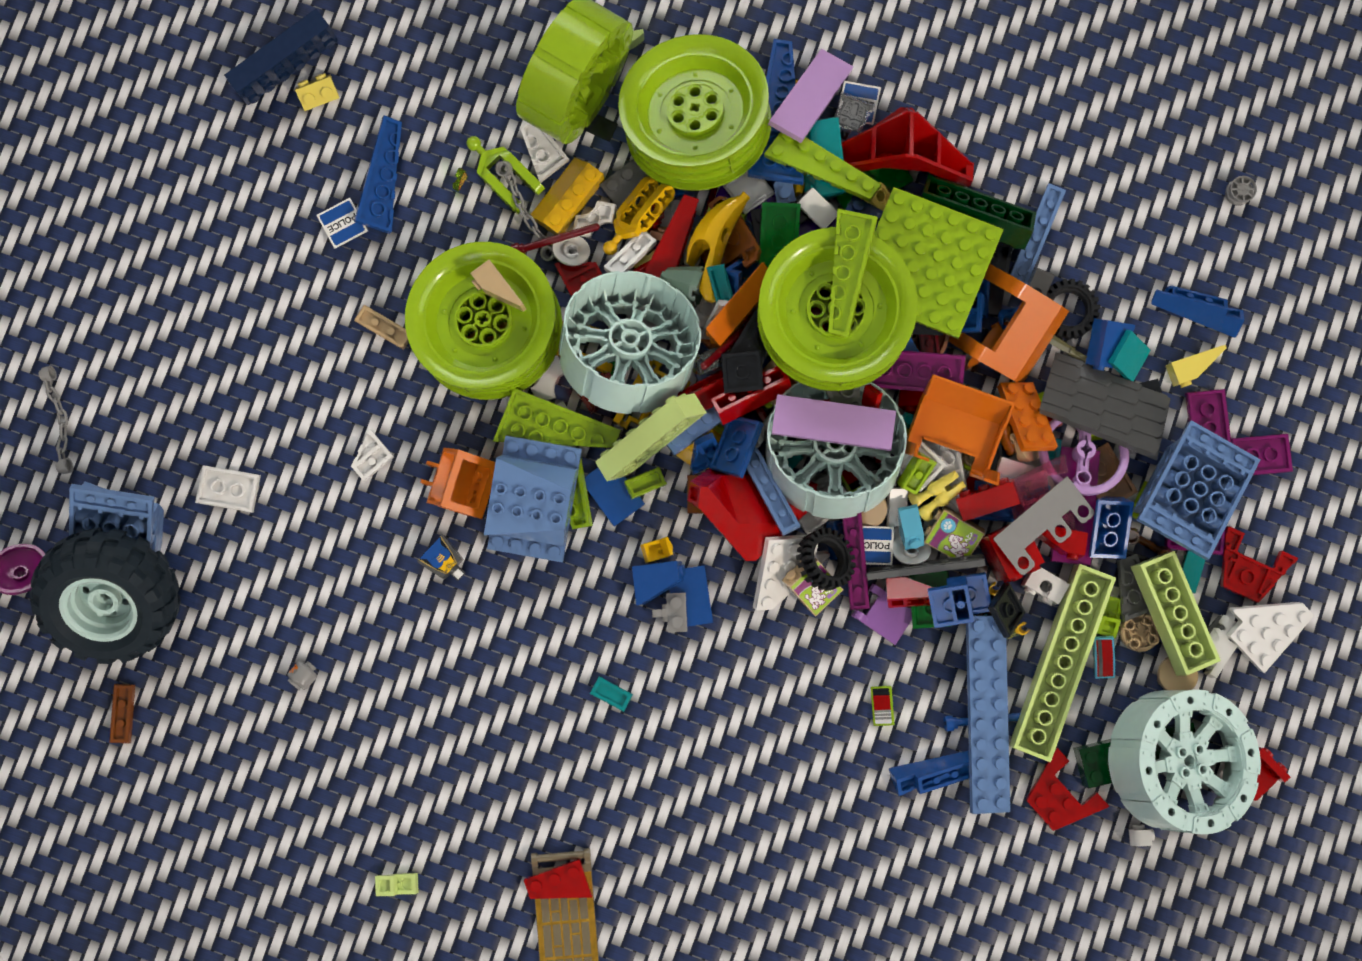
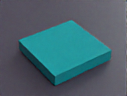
M1126 330L1108 363L1125 379L1134 382L1151 349L1131 330Z

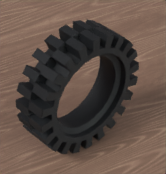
M1075 279L1057 281L1050 286L1046 294L1048 298L1054 300L1056 296L1062 293H1072L1078 296L1085 306V316L1080 324L1075 326L1060 325L1054 334L1059 336L1058 338L1060 339L1066 338V340H1071L1072 338L1076 339L1083 336L1092 329L1094 318L1097 319L1100 315L1098 312L1100 304L1097 305L1099 298L1094 297L1096 292L1094 290L1090 291L1088 284L1084 286L1082 284L1083 281L1075 282Z
M821 528L804 536L803 540L799 543L800 547L797 548V552L801 554L797 555L796 559L802 561L797 564L798 568H804V571L800 573L802 576L807 574L808 577L805 579L807 583L813 581L811 586L814 588L818 586V590L829 591L843 586L852 579L851 575L855 572L852 568L856 567V563L851 562V560L856 558L855 555H850L853 548H847L846 546L850 542L848 540L842 541L844 535H837L838 531H831V528ZM818 543L828 545L837 557L838 569L834 576L824 574L815 561L814 551Z

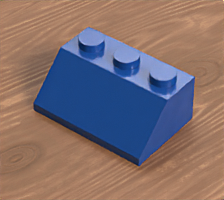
M1104 496L1096 500L1089 550L1090 558L1126 559L1134 507L1133 501L1124 497Z

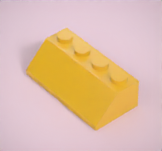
M574 158L530 215L538 224L553 235L564 233L574 221L575 216L581 212L598 190L600 184L605 181L604 174L590 163Z

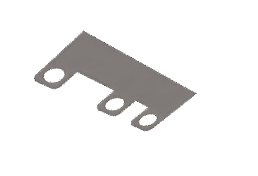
M1067 476L993 539L1021 575H1025L1035 566L1033 559L1025 550L1029 544L1047 529L1057 542L1062 543L1072 534L1071 529L1062 516L1071 510L1081 523H1085L1094 515V510ZM1081 505L1086 506L1089 510V514L1085 518L1078 514V507ZM1057 525H1063L1066 528V535L1064 537L1056 535L1055 527ZM1022 556L1029 560V567L1027 569H1021L1018 566V559Z

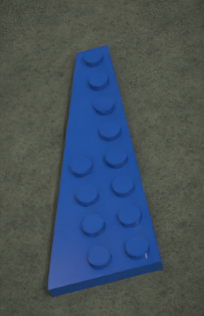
M773 40L766 76L771 117L796 84L792 41ZM771 127L767 146L758 161L748 170V177L803 185V173L796 171L793 167L781 165L764 157V153L780 133V131Z

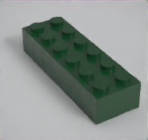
M928 174L920 194L921 198L1002 228L1004 230L999 242L1006 243L1016 249L1025 250L1034 231L1037 212Z
M1190 722V731L1195 733L1194 723ZM1175 724L1165 726V731L1173 738ZM1112 739L1073 748L1084 787L1094 788L1112 783L1108 762V752ZM1158 744L1155 750V760L1159 759L1161 747Z

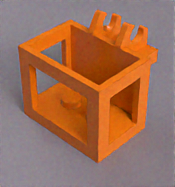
M443 448L439 464L431 461L426 462V465L437 469L433 482L423 479L420 481V483L431 487L426 503L466 516L483 519L491 493L495 462L459 449Z

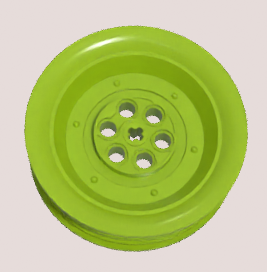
M693 34L664 41L648 50L634 63L621 86L618 108L620 121L626 133L629 151L640 169L661 184L688 191L708 190L728 184L746 173L758 161L769 141L771 126L768 123L772 117L765 74L757 60L746 49L725 38Z
M836 227L821 228L803 234L787 244L776 255L764 275L757 310L761 340L774 363L795 381L811 388L826 391L851 390L864 386L883 375L896 362L910 340L918 311L916 287L907 265L890 245L880 238L873 236L857 305L861 307V311L854 314L853 328L850 331L849 337L832 334L823 330L822 325L829 324ZM827 290L830 296L822 297L820 291ZM818 307L822 313L814 315L811 309Z
M472 242L451 248L433 259L422 270L410 290L405 308V329L409 344L419 362L436 380L461 396L479 400H494L511 396L514 388L523 391L543 376L554 361L559 349L563 321L558 299L540 267L526 254L508 245L495 242ZM487 260H490L527 310L523 312L485 294L482 289L478 291L471 282L474 278L470 273ZM478 301H484L482 306L476 307ZM502 304L500 310L494 311L496 305ZM470 314V318L468 320H462L464 315ZM502 322H507V326L505 328H499V325ZM470 332H475L473 338H467ZM488 336H494L491 342H486Z

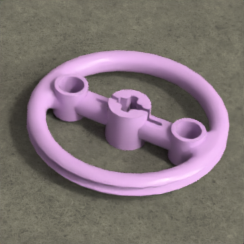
M1052 419L1049 422L1052 432L1062 422ZM1076 428L1079 433V441L1072 451V458L1077 463L1076 475L1072 478V483L1082 496H1093L1107 492L1119 483L1125 475L1129 464V449L1118 445L1120 461L1117 471L1103 484L1091 486L1090 481L1092 477L1089 472V460L1095 455L1096 446L1091 442L1090 433ZM1038 451L1043 470L1046 469L1053 482L1057 485L1064 478L1053 468L1049 460L1048 451ZM1078 476L1083 477L1085 482H1081Z

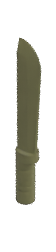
M1053 336L1049 344L1086 363V355L1075 350V347L1057 336Z

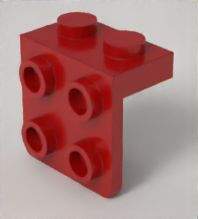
M1259 747L1261 771L1257 778L1259 785L1253 799L1255 801L1259 800L1277 781L1286 783L1291 778L1287 774V768L1282 763H1277L1272 758L1274 756L1272 752L1265 747Z

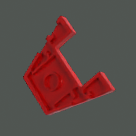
M1226 526L1220 586L1255 603H1259L1275 586L1280 577L1285 575L1290 566L1296 563L1298 558L1284 551H1279L1271 568L1239 553L1238 548L1245 533Z
M1057 747L1051 762L1045 764L1044 770L1040 777L1037 778L1026 798V802L1053 831L1109 807L1097 792H1094L1085 802L1080 804L1059 781L1055 774L1069 760Z

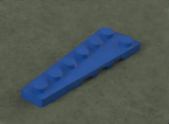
M384 115L380 123L354 222L390 234L393 225V204L402 122Z

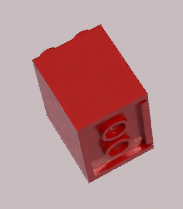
M1010 524L983 536L979 542V546L996 580H1003L1004 583L1013 582L1023 577L993 539ZM1033 541L1025 548L1035 563V566L1029 571L1030 573L1041 569L1040 565L1045 563L1035 541ZM1022 556L1018 559L1017 563L1021 569L1029 567V560L1026 557Z

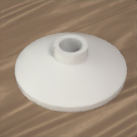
M580 236L554 243L552 247L555 258L568 266L581 265L588 260L590 255L588 243Z
M899 536L893 542L892 552L895 558L904 564L919 565L929 559L931 547L924 542V546L905 550Z

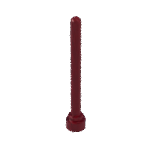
M594 223L524 245L523 243L519 244V242L511 244V247L526 254V252L597 231L600 229V225Z
M745 325L700 364V368L706 370L721 357V354L730 349Z

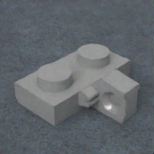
M686 593L666 594L667 604H662V609L652 610V617H663V622H668V632H687Z

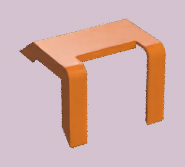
M764 262L757 267L707 326L706 335L710 340L701 339V343L710 350L719 348L734 335L756 309L759 302L761 284L768 269Z
M989 264L984 279L1021 299L1022 303L992 350L965 333H961L959 339L949 336V342L1013 381L1024 382L1069 313V310L1019 279Z
M932 374L921 395L910 425L905 454L929 462V458L918 455L922 439L975 457L969 475L999 486L1000 472L990 470L1015 403Z

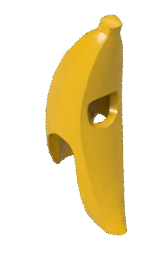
M745 192L713 207L699 222L690 239L686 259L688 265L694 266L700 255L710 249L699 287L700 294L706 302L716 303L707 267L721 264L732 230L747 201L750 199Z

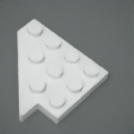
M806 535L765 537L753 608L756 611L774 609L791 593V590L784 584L782 579L800 563L801 560L796 559V556L801 554L797 552V548L800 547L799 543ZM817 544L814 556L822 564L830 557V553L827 551H817Z
M1301 602L1230 607L1229 611L1238 621L1228 631L1226 636L1237 645L1238 649L1260 672L1265 673L1314 615Z

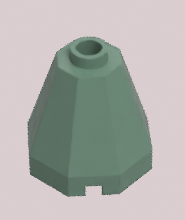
M669 267L662 271L660 278L670 283L675 289L680 290L694 308L700 304L702 295L700 294L699 287L705 267Z

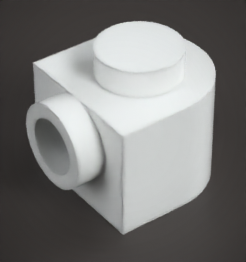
M1132 825L1133 828L1129 829L1130 846H1153L1152 841L1155 840L1154 830L1145 828V825Z

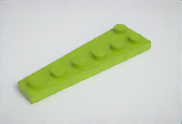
M780 132L764 153V157L784 166L793 167L800 173L812 175L814 179L826 181L833 187L843 189L845 192L869 202L881 188V183L806 137L802 143H799Z

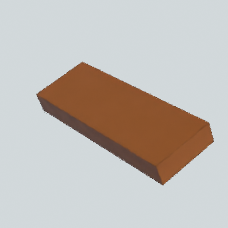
M114 684L109 743H131L135 684Z

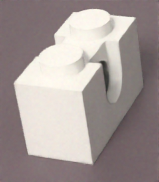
M1041 568L1035 572L1027 573L1021 586L1025 587L1024 591L1032 596L1038 594L1042 597V602L1052 606V604L1057 605L1060 603L1070 584ZM1043 581H1045L1048 585V589L1046 592H1043L1040 589V585Z

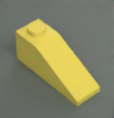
M1226 345L1166 365L1173 387L1180 385L1183 388L1192 385L1191 381L1198 378L1226 349Z

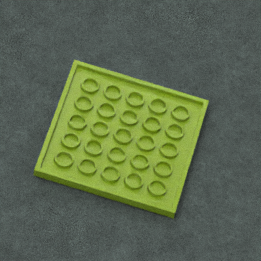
M893 187L874 236L886 242L899 254L913 277L918 298L916 323L959 339L1004 229Z

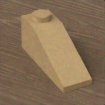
M487 260L470 273L474 278L471 282L478 291L482 289L485 294L523 312L527 310L490 260Z

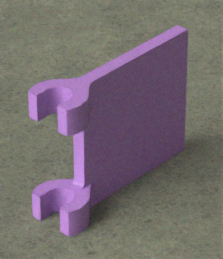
M872 584L868 590L875 594L877 599L866 615L859 610H854L851 616L896 645L912 621V611L908 607L888 608L887 592L876 584Z

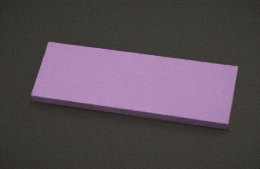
M821 49L769 120L768 125L802 143L838 92L844 80L852 72L854 66Z
M777 394L772 434L891 451L896 411Z

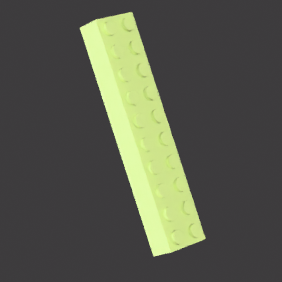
M1082 564L1073 565L1067 582L1070 586L1060 601L1009 747L1051 762L1116 577Z

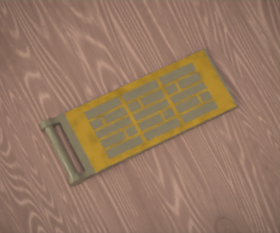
M585 848L584 851L538 855V853H531L533 875L555 868H539V862L585 859V864H582L593 895V898L535 899L540 961H599L590 848Z

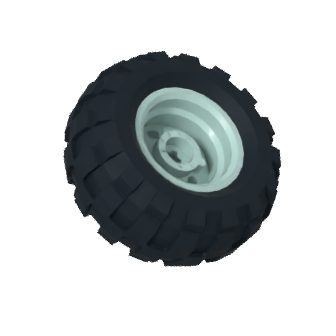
M102 528L82 531L80 534L76 533L75 535L67 536L46 552L34 570L31 579L30 602L32 613L36 615L38 627L43 634L49 633L52 636V644L60 650L67 648L75 652L73 655L75 658L85 661L90 657L97 659L98 664H111V662H115L117 659L122 663L134 660L144 655L147 651L150 652L163 642L165 636L170 633L179 612L181 601L178 594L179 584L174 569H169L168 559L160 550L157 552L153 551L150 548L149 541L140 536L137 540L126 536L127 531L119 529L104 532Z

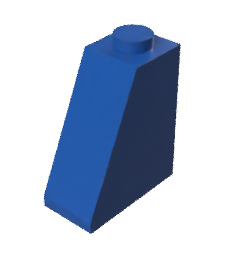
M1094 318L1085 364L1093 365V369L1104 371L1105 367L1113 368L1108 361L1125 331L1131 330L1133 332L1135 325Z
M682 561L633 566L636 605H645L684 580L683 576L686 573Z

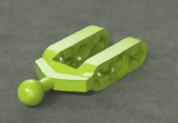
M471 136L466 142L468 149L476 151L481 156L477 174L517 215L521 212L513 201L512 193L489 171L500 159L510 162L513 168L512 171L536 195L541 194L545 190L539 180L505 147L485 150L481 146V140L478 137Z

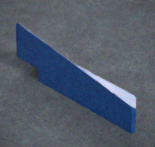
M1168 286L1165 291L1157 289L1151 300V304L1233 338L1237 337L1244 322L1243 310L1228 308L1227 299L1184 288Z
M969 750L889 768V773L898 796L916 788L919 794H923L969 779Z

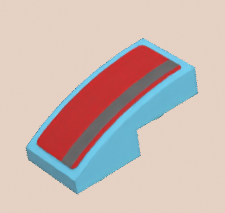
M1096 636L1093 642L1095 679L1115 678L1114 637Z

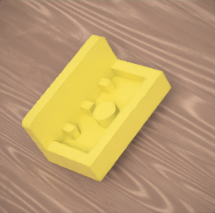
M326 73L315 76L316 80L309 82L307 79L297 83L298 86L295 88V91L304 111L340 98L331 74L326 75Z

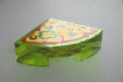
M458 168L455 174L457 179L452 183L453 189L458 192L468 177L466 171L462 168Z

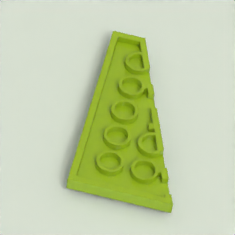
M514 388L493 442H504L505 436L508 435L565 446L613 448V443L618 440L622 430Z

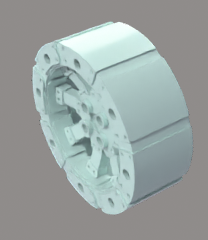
M615 271L599 275L584 283L581 289L573 294L566 307L559 343L560 365L563 374L580 396H585L589 399L588 402L597 407L622 414L651 412L660 406H664L666 404L665 400L673 395L677 397L678 393L684 390L689 381L701 343L698 315L690 301L680 290L675 289L670 283L659 277L637 271ZM643 305H645L644 311H641V310H638V309H637V308L643 307ZM616 314L631 315V319H620ZM643 319L654 323L656 327H647L642 322ZM597 320H603L609 328L604 330L589 327V325ZM669 340L674 352L657 346L655 341ZM580 343H600V346H602L600 350L583 356L581 350H579ZM654 359L666 365V368L669 369L668 375L659 379L654 374L649 360L653 361ZM615 361V370L610 380L595 371L596 367L603 363ZM630 366L635 371H638L643 384H625L624 378Z
M799 382L783 394L815 400L828 399L825 390L811 388ZM868 383L883 393L879 409L896 411L891 451L809 439L793 442L787 440L788 436L773 435L774 406L773 414L770 415L768 422L765 459L773 479L781 489L787 502L803 512H810L816 517L843 519L854 517L860 512L865 513L873 509L891 492L899 475L905 454L907 432L903 416L898 411V406L876 384ZM865 385L860 387L861 400ZM831 444H837L839 447L833 448ZM849 448L851 452H847L845 449ZM805 454L810 456V462L797 473H794L791 467L789 468L787 458ZM866 455L881 460L880 469H878L876 474H873L866 469L858 457ZM826 468L827 475H829L827 492L813 490L814 488L809 486L810 480L818 471L821 472ZM843 468L848 472L851 471L859 480L861 487L857 491L843 493V486H841Z
M1161 690L1139 697L1136 702H1132L1122 712L1110 738L1112 740L1108 752L1109 771L1114 789L1119 794L1123 805L1134 817L1144 824L1160 828L1161 830L1192 834H1213L1229 828L1232 822L1238 821L1246 813L1259 785L1257 778L1261 771L1260 751L1255 733L1247 724V718L1231 701L1217 693H1209L1206 690ZM1193 711H1199V713L1205 715V718L1197 731L1192 733L1190 731V717H1192ZM1174 717L1175 733L1173 738H1171L1165 731V726ZM1215 731L1219 732L1223 744L1222 749H1207L1208 740ZM1158 744L1161 747L1159 759L1155 760V750ZM1224 761L1225 769H1223V777L1220 779L1214 774L1210 766L1216 764V762ZM1162 772L1167 780L1164 789H1162L1158 779V773ZM1201 784H1205L1217 795L1212 806L1208 807L1207 803H1204L1200 791L1202 789ZM1180 789L1185 791L1189 803V812H1186V810L1177 805L1178 801L1176 799Z

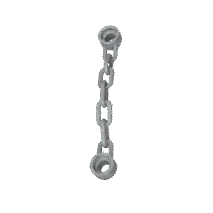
M508 161L498 162L495 168L496 173L504 177L508 185H510L513 201L520 210L528 229L533 231L538 240L547 238L540 232L534 218L528 214L524 206L525 203L521 193L518 191L511 163ZM511 175L513 180L509 181L507 176ZM515 196H519L522 203H517ZM529 218L532 220L533 224L535 225V226H532V228H531V226L529 225V223L527 222V220H529ZM552 245L541 247L540 255L543 260L550 261L555 259Z
M50 365L42 367L38 374L45 383L46 395L54 403L57 410L60 437L56 446L59 461L56 462L55 467L58 473L67 474L73 472L74 469L71 459L65 457L68 443V417L60 402V395L52 386V381L56 380L57 374L54 367ZM53 391L57 398L53 399L49 393ZM64 414L65 422H61L60 415ZM61 440L65 441L63 449L59 448Z

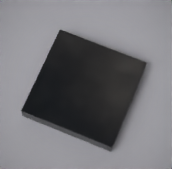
M760 350L721 354L725 394L764 390Z
M1010 582L1003 583L989 604L988 609L1003 637L1010 638L1024 616L1025 610Z

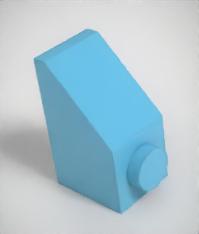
M917 504L898 508L899 534L905 550L924 546V532Z

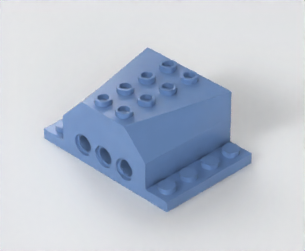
M1191 420L1188 422L1181 437L1169 445L1161 456L1133 509V512L1139 513L1137 521L1201 558L1209 560L1261 459Z
M505 436L503 453L496 458L487 511L484 535H489L487 549L563 563L582 448Z
M86 481L82 485L72 484L70 486L69 536L96 528H102L104 532L119 529L127 531L126 536L137 540L140 536L149 541L150 548L153 551H161L164 510L160 504L154 503V497L109 490Z

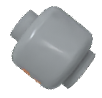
M299 661L288 672L287 676L289 679L287 681L296 689L305 690L317 678V674L314 672L316 668L308 661L306 663Z

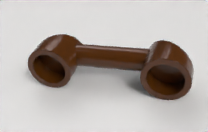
M1130 528L1128 544L1134 545L1138 542L1157 553V555L1172 551L1167 546L1160 547L1139 535L1138 529Z

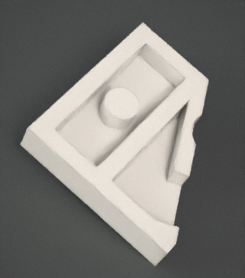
M370 428L367 430V435L363 444L360 445L358 455L351 465L364 482L394 458Z

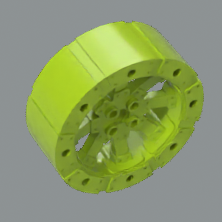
M572 0L550 24L527 65L516 101L518 117L562 144H569L576 140L583 133L584 128L588 127L599 113L610 95V89L615 86L630 50L628 47L632 42V24L593 0Z

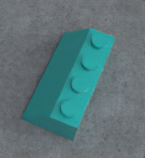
M839 118L817 120L806 138L843 160ZM803 173L805 193L809 189L814 188L826 201L845 193L843 189H838L826 181H819L814 179V176Z

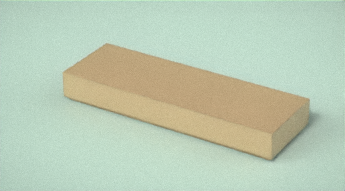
M363 305L354 320L402 350L405 349L409 342L405 328L366 305Z

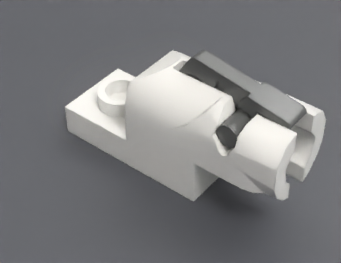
M1226 615L1218 616L1207 628L1221 660L1206 667L1204 674L1210 678H1217L1237 648V645L1226 636L1236 621Z

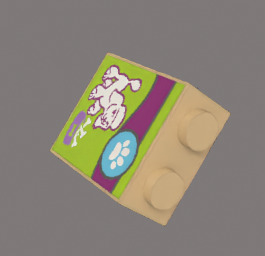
M944 506L942 510L938 509L935 513L933 525H928L925 529L924 542L950 558L972 555L983 538L985 529L970 520L963 522L960 514Z
M815 558V561L819 569L824 574L831 576L830 573L824 568V566ZM797 565L786 574L782 581L806 609L814 616H817L843 589L840 586L836 589L825 591L818 590V586L812 587L813 581L807 583L805 579L808 575L802 576L800 572L804 571V568H798Z

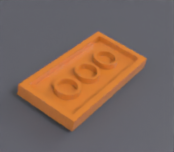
M1000 382L997 386L1000 397L1015 403L1009 421L1020 451H1054L1058 445L1047 416L1039 412L1041 401L1034 382Z

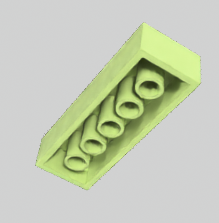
M683 393L678 397L675 395L665 400L666 404L664 406H660L651 412L653 415L642 419L638 423L639 426L626 432L624 439L617 440L613 443V448L600 454L601 457L595 463L606 481L629 476L704 416L706 411L695 393L688 395Z
M1175 551L1162 553L1131 566L1176 676H1187L1220 662V657Z

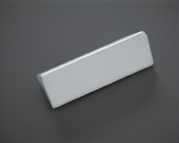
M814 188L809 189L798 201L801 204L800 209L820 228H827L837 217V211Z

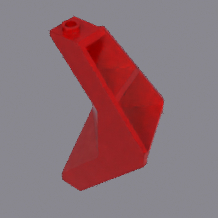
M900 107L872 128L842 142L843 160L861 172L881 168L927 171L964 187H969L973 182L974 163L913 108Z
M709 468L690 481L687 501L701 510L745 561H756L762 556L765 537L782 536L747 470L744 477L739 478ZM810 481L809 486L817 491V483ZM788 502L799 521L807 511L803 512Z

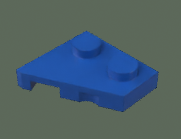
M713 432L694 441L690 465L693 475L709 468L719 444Z

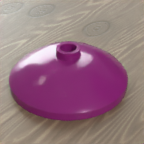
M16 544L0 551V593L18 595L32 589L31 579L34 570L45 555L44 551L32 544Z

